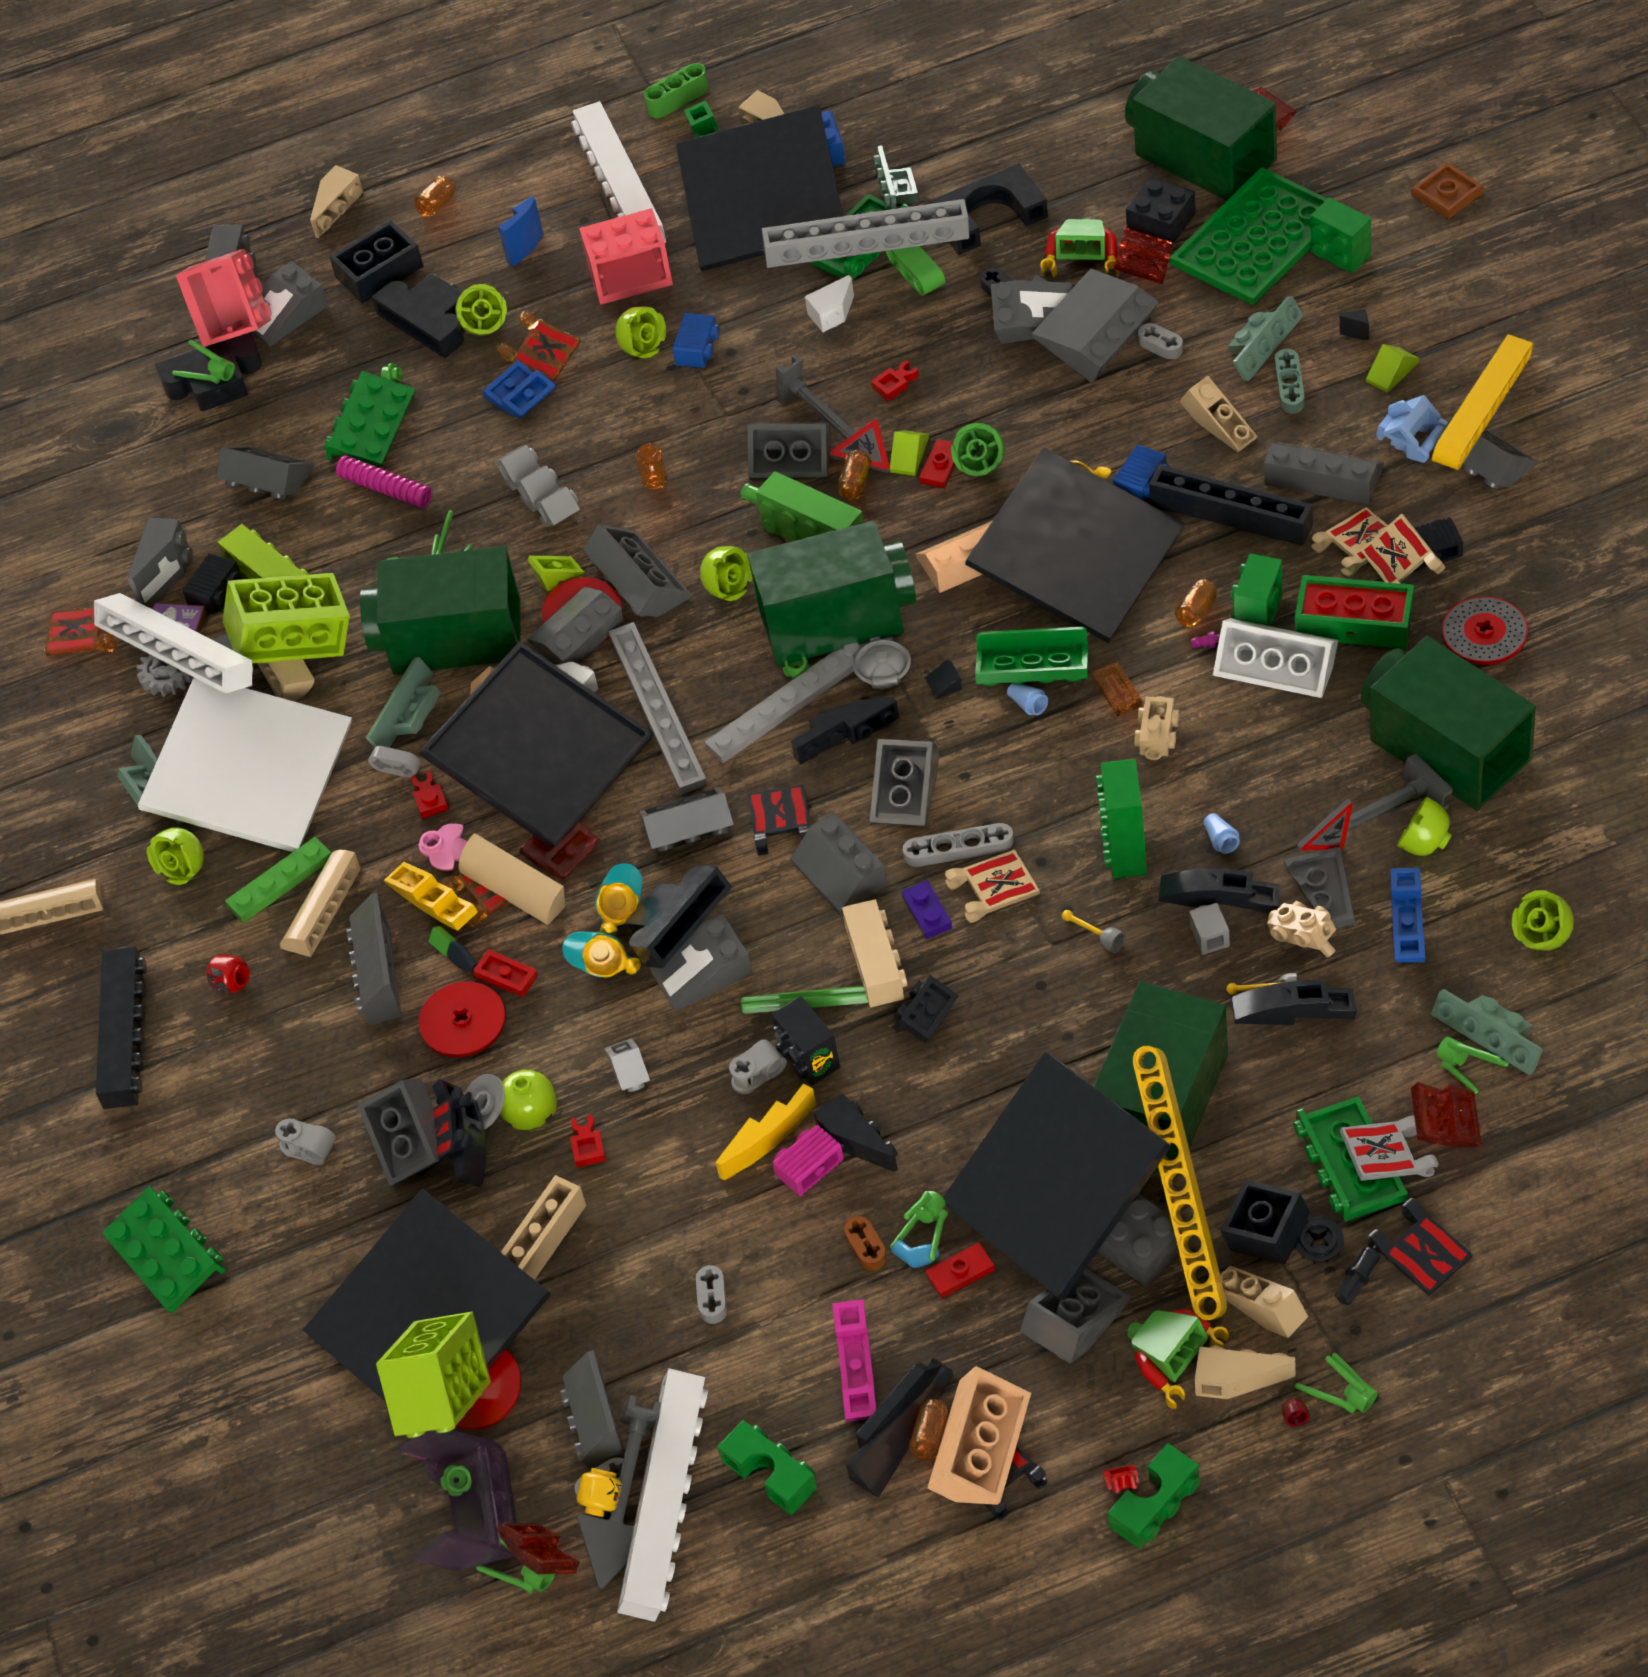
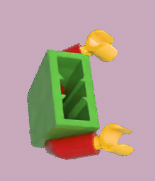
M1087 218L1068 219L1060 228L1052 231L1048 236L1045 251L1047 258L1043 259L1040 263L1043 276H1045V271L1050 268L1052 276L1055 277L1057 275L1055 258L1105 260L1106 258L1108 260L1105 262L1104 274L1108 275V271L1112 269L1117 272V277H1119L1120 263L1115 260L1118 258L1117 238L1113 232L1103 227L1102 220H1090Z
M1189 1309L1170 1312L1157 1310L1150 1315L1144 1324L1133 1322L1128 1328V1338L1132 1340L1131 1345L1136 1352L1134 1359L1142 1375L1158 1391L1162 1389L1166 1394L1165 1402L1171 1409H1176L1177 1404L1170 1396L1177 1394L1184 1401L1185 1393L1182 1387L1177 1385L1171 1386L1168 1381L1175 1382L1198 1353L1199 1347H1202L1209 1337V1346H1219L1222 1348L1224 1347L1223 1342L1216 1338H1221L1226 1342L1229 1338L1226 1328H1211L1210 1322L1203 1320Z

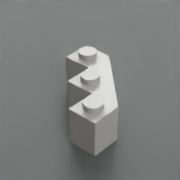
M527 445L520 446L495 461L494 463L506 484L512 491L516 489L519 491L521 500L532 512L539 511L540 519L546 527L554 526L580 510L577 505L579 500L576 494L567 487L559 488L557 484L559 480L556 473L551 468L549 469L547 465L539 467L537 463L539 459L536 452L532 448H528Z

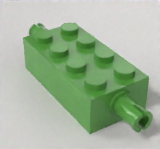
M776 471L771 474L760 488L747 483L741 490V499L759 506L762 527L770 533L786 538L789 542L864 523L861 510Z

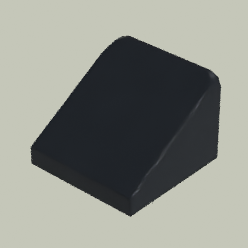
M1366 310L1339 313L1340 335L1369 340V321Z
M951 659L944 661L926 676V681L936 699L962 690L960 676Z

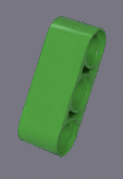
M699 63L690 64L648 87L644 91L648 115L652 118H662L704 95L709 89L704 65Z
M920 246L886 251L891 264L921 296L945 285L943 272Z

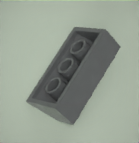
M1276 442L1271 443L1264 461V481L1266 485L1370 505L1384 462Z
M598 524L583 549L590 557V562L598 567L604 574L603 577L618 590V595L632 606L631 610L641 617H645V615L659 617L687 601L692 595L637 531Z
M372 893L349 916L351 928L346 929L349 944L354 947V951H349L353 968L357 969V974L352 975L355 990L360 991V997H356L357 1010L359 1015L364 1014L367 1024L402 1017L389 924L378 893Z

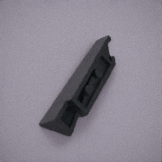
M935 1358L931 1359L927 1366L923 1363H918L912 1367L856 1433L860 1450L846 1463L850 1480L876 1497L882 1494L953 1377V1371Z

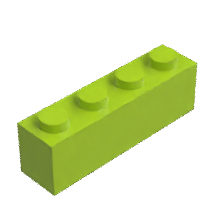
M243 524L218 541L222 556L236 561L240 572L248 579L309 575L305 569L297 568L287 555L282 556L278 553L272 543L264 542L255 530L252 529L250 531Z

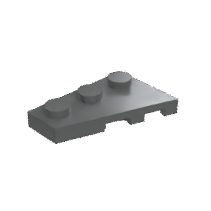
M1340 847L1283 859L1285 867L1313 909L1317 906L1325 908L1330 913V918L1335 928L1356 924Z

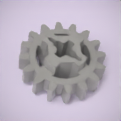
M149 653L147 658H140L142 665H137L136 667L140 684H142L145 691L150 690L152 695H156L159 691L162 697H165L168 691L175 695L177 688L185 690L184 683H191L193 680L191 675Z

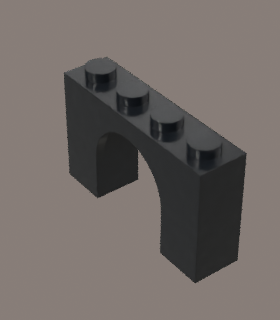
M1019 163L929 201L930 204L965 200L969 221V239L949 242L958 255L981 246L979 227L970 216V213L979 206L990 203L1006 205L1017 214L1025 226L1048 218L1046 197Z

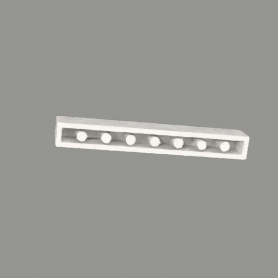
M599 101L573 110L575 119L571 121L575 135L580 134L579 141L583 151L588 150L586 152L588 161L591 166L595 165L594 171L598 181H603L602 188L605 196L611 197L609 200L613 212H618L617 217L652 208L664 243H666L663 225L601 102Z
M121 593L94 600L95 626L225 694L252 686L253 666L252 660Z
M668 1368L662 1381L658 1401L661 1402V1407L653 1427L617 1613L655 1622L660 1611L665 1612L667 1609L670 1593L665 1592L666 1582H671L675 1570V1563L670 1562L672 1552H677L681 1533H677L676 1529L678 1522H683L686 1511V1504L681 1502L683 1493L688 1494L692 1475L687 1474L688 1465L694 1464L697 1453V1446L692 1444L694 1436L698 1437L701 1430L703 1418H699L698 1413L699 1408H704L708 1390L703 1389L705 1377Z

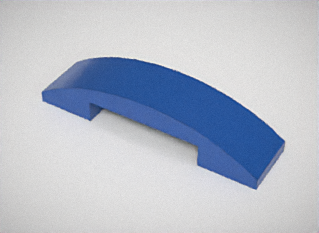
M1420 868L1390 869L1395 962H1425Z

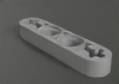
M996 823L912 838L903 845L904 860L909 866L921 867L1005 852L1012 848L1014 844L1013 830L1007 824ZM1003 835L1004 839L999 840L997 836ZM985 837H988L989 843H985ZM971 838H976L980 841L974 847L965 845V842ZM943 843L952 846L946 852L938 851L936 848ZM928 847H931L932 853L928 852ZM918 850L919 854L914 855L913 851Z

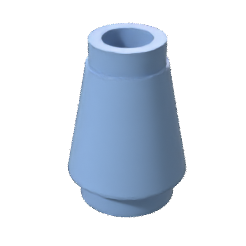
M1010 684L1008 687L1007 695L1028 715H1040L1045 711L1048 705V697L1043 690L1024 684Z
M1212 813L1204 819L1203 824L1216 851L1228 854L1238 847L1240 842L1238 831L1219 817L1218 814Z

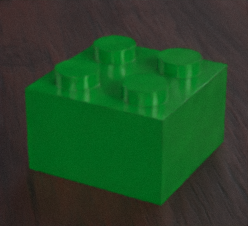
M1330 197L1310 215L1311 253L1350 273H1354L1371 256L1370 217Z
M1250 553L1246 564H1241L1238 576L1239 583L1234 584L1232 587L1231 600L1234 601L1231 618L1272 626L1283 597L1282 560Z

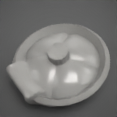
M877 640L864 645L856 653L853 660V669L855 674L862 681L872 685L873 689L883 690L884 688L898 685L901 682L900 679L910 668L911 657L908 650L900 643L891 640Z

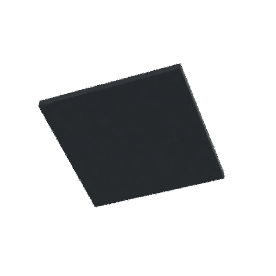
M820 105L676 143L701 271L765 255L762 228L844 217Z
M1043 447L966 559L965 565L1078 627H1085L1087 632L1109 643L1182 532L1185 523Z
M519 641L424 745L419 755L555 850L653 737V733Z
M1045 1051L943 1198L945 1206L1056 1297L1064 1300L1172 1145L1053 1055Z
M422 1188L305 1326L303 1331L386 1402L376 1363L414 1321L473 1311L487 1369L489 1370L551 1296V1293ZM426 1431L423 1435L430 1440L437 1431Z

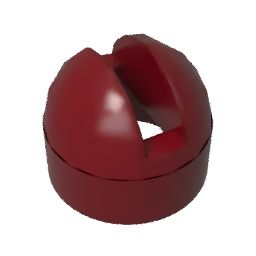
M1292 1398L1284 1403L1282 1415L1288 1426H1300L1309 1420L1308 1408L1302 1400Z

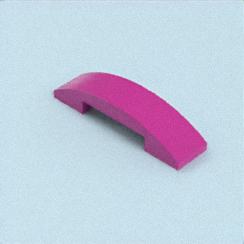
M864 1300L832 1303L839 1352L845 1420L848 1422L869 1419L877 1410Z

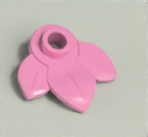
M446 824L438 831H428L421 836L419 850L422 855L429 857L431 865L436 869L451 871L454 869L455 861L460 860L461 853L468 842L460 838L464 829L463 825Z

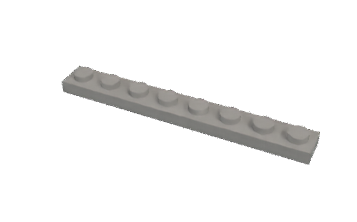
M634 622L608 631L612 644L681 795L706 786L705 775Z
M891 636L883 639H880V637H876L869 640L870 642L877 640L893 641V637ZM868 643L845 645L844 649L830 653L706 740V749L722 764L854 672V657Z

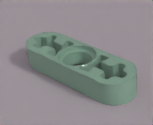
M1282 349L1275 355V371L1280 406L1284 412L1295 414L1302 411L1305 405L1299 356L1292 349ZM1285 361H1289L1290 368H1285ZM1287 378H1293L1296 380V382L1293 384H1286L1283 382V380ZM1289 394H1294V402H1290Z

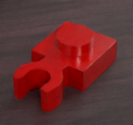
M903 361L899 365L898 370L894 371L890 367L871 381V387L889 402L908 388V382L914 381L919 377L918 368L915 367L908 371L910 370L909 361Z
M426 771L427 779L424 782H419L416 776H412V783L416 790L413 792L422 819L449 810L439 783L435 784L430 771Z
M591 1114L587 1115L588 1123L585 1126H578L576 1118L571 1120L572 1129L576 1136H572L570 1139L577 1168L606 1161L601 1134L599 1130L595 1131V1123Z
M1134 1464L1102 1471L1107 1489H1113L1114 1493L1125 1492L1127 1489H1137V1483H1140Z

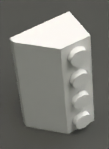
M1229 618L1222 622L1213 676L1322 698L1333 669L1338 640Z

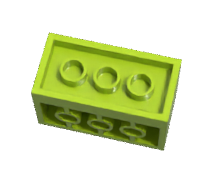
M334 573L228 581L223 624L233 651L252 660V663L344 655L350 615Z
M473 1311L414 1321L376 1363L395 1436L407 1435L408 1438H414L423 1435L426 1431L436 1430L437 1433H445L455 1429L458 1422L491 1383Z

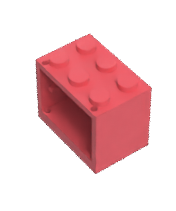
M652 208L579 228L588 270L600 305L673 285L664 239Z
M245 248L190 266L176 275L203 347L258 330L271 321V308L263 299L261 293L263 292L262 284L254 275L252 269L254 268V263L251 256L246 253Z

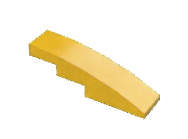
M403 862L384 879V882L413 905L457 931L478 912L472 903L457 897L453 889L438 883L432 874L406 862Z
M803 1084L787 1106L776 1101L760 1123L749 1118L716 1161L719 1178L725 1181L751 1166L793 1132L816 1106L813 1088Z

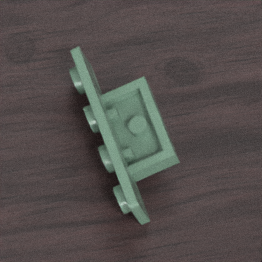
M877 146V155L873 156L875 171L877 170L881 195L884 196L885 209H897L896 204L903 205L918 202V192L911 167L889 170L883 147Z
M1293 296L1286 297L1275 312H1257L1251 315L1248 323L1235 334V338L1228 345L1232 354H1238L1233 360V364L1243 381H1250L1303 317Z
M420 657L413 658L366 736V739L373 747L384 746L390 748L397 735L416 734L422 728L429 712L434 708L441 692L435 685L427 686L433 677V672Z
M141 735L134 736L131 757L137 765L119 768L117 776L137 806L158 760L152 752L150 745L145 742ZM175 820L177 824L184 823L182 821Z
M1445 989L1439 992L1431 1012L1433 1017L1505 1061H1508L1523 1072L1530 1075L1535 1071L1543 1050L1524 1038L1529 1035L1533 1025L1525 1021L1520 1014L1510 1012L1500 1006L1495 999L1484 995L1467 1003Z

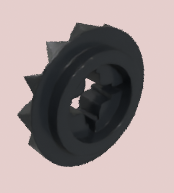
M1322 1217L1307 1219L1295 1243V1250L1300 1253L1302 1259H1310L1314 1264L1317 1261L1328 1263L1334 1256H1339L1340 1250L1344 1247V1235L1341 1228L1332 1220ZM1325 1236L1324 1246L1322 1244L1313 1246V1238L1320 1239Z

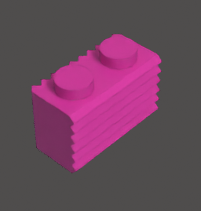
M816 1125L810 1131L807 1129L801 1132L797 1137L796 1143L790 1148L780 1150L772 1163L775 1175L797 1195L802 1196L813 1185H816L817 1181L825 1177L830 1170L838 1166L844 1157L840 1143L833 1139L831 1135H828L823 1128Z

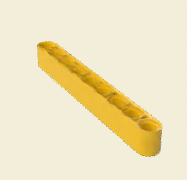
M1509 334L1506 336L1438 440L1432 455V461L1456 470L1460 469L1526 366L1534 343Z
M1143 1046L1134 1053L1133 1066L1148 1127L1169 1144L1174 1143L1179 1149L1178 1157L1175 1160L1171 1161L1165 1155L1158 1168L1193 1310L1203 1320L1218 1319L1225 1314L1227 1301L1167 1058L1162 1050L1151 1046ZM1149 1052H1152L1156 1057V1063L1151 1069H1147L1143 1063L1145 1055ZM1159 1082L1162 1084L1164 1092L1161 1098L1155 1100L1151 1095V1088L1155 1083ZM1163 1113H1167L1171 1118V1124L1166 1130H1162L1158 1124L1159 1117ZM1178 1174H1182L1186 1179V1186L1181 1191H1177L1173 1185V1180ZM1187 1204L1194 1210V1216L1189 1222L1184 1221L1181 1217V1210ZM1193 1235L1198 1236L1201 1240V1248L1196 1253L1192 1252L1188 1246L1189 1239ZM1200 1266L1206 1267L1209 1272V1278L1204 1284L1200 1283L1196 1278V1271ZM1207 1297H1212L1217 1303L1216 1311L1211 1315L1204 1310L1203 1306Z

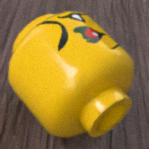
M592 1468L591 1472L582 1475L576 1500L580 1505L586 1506L584 1513L603 1517L604 1511L612 1512L616 1510L622 1488L621 1481L616 1479L617 1473Z

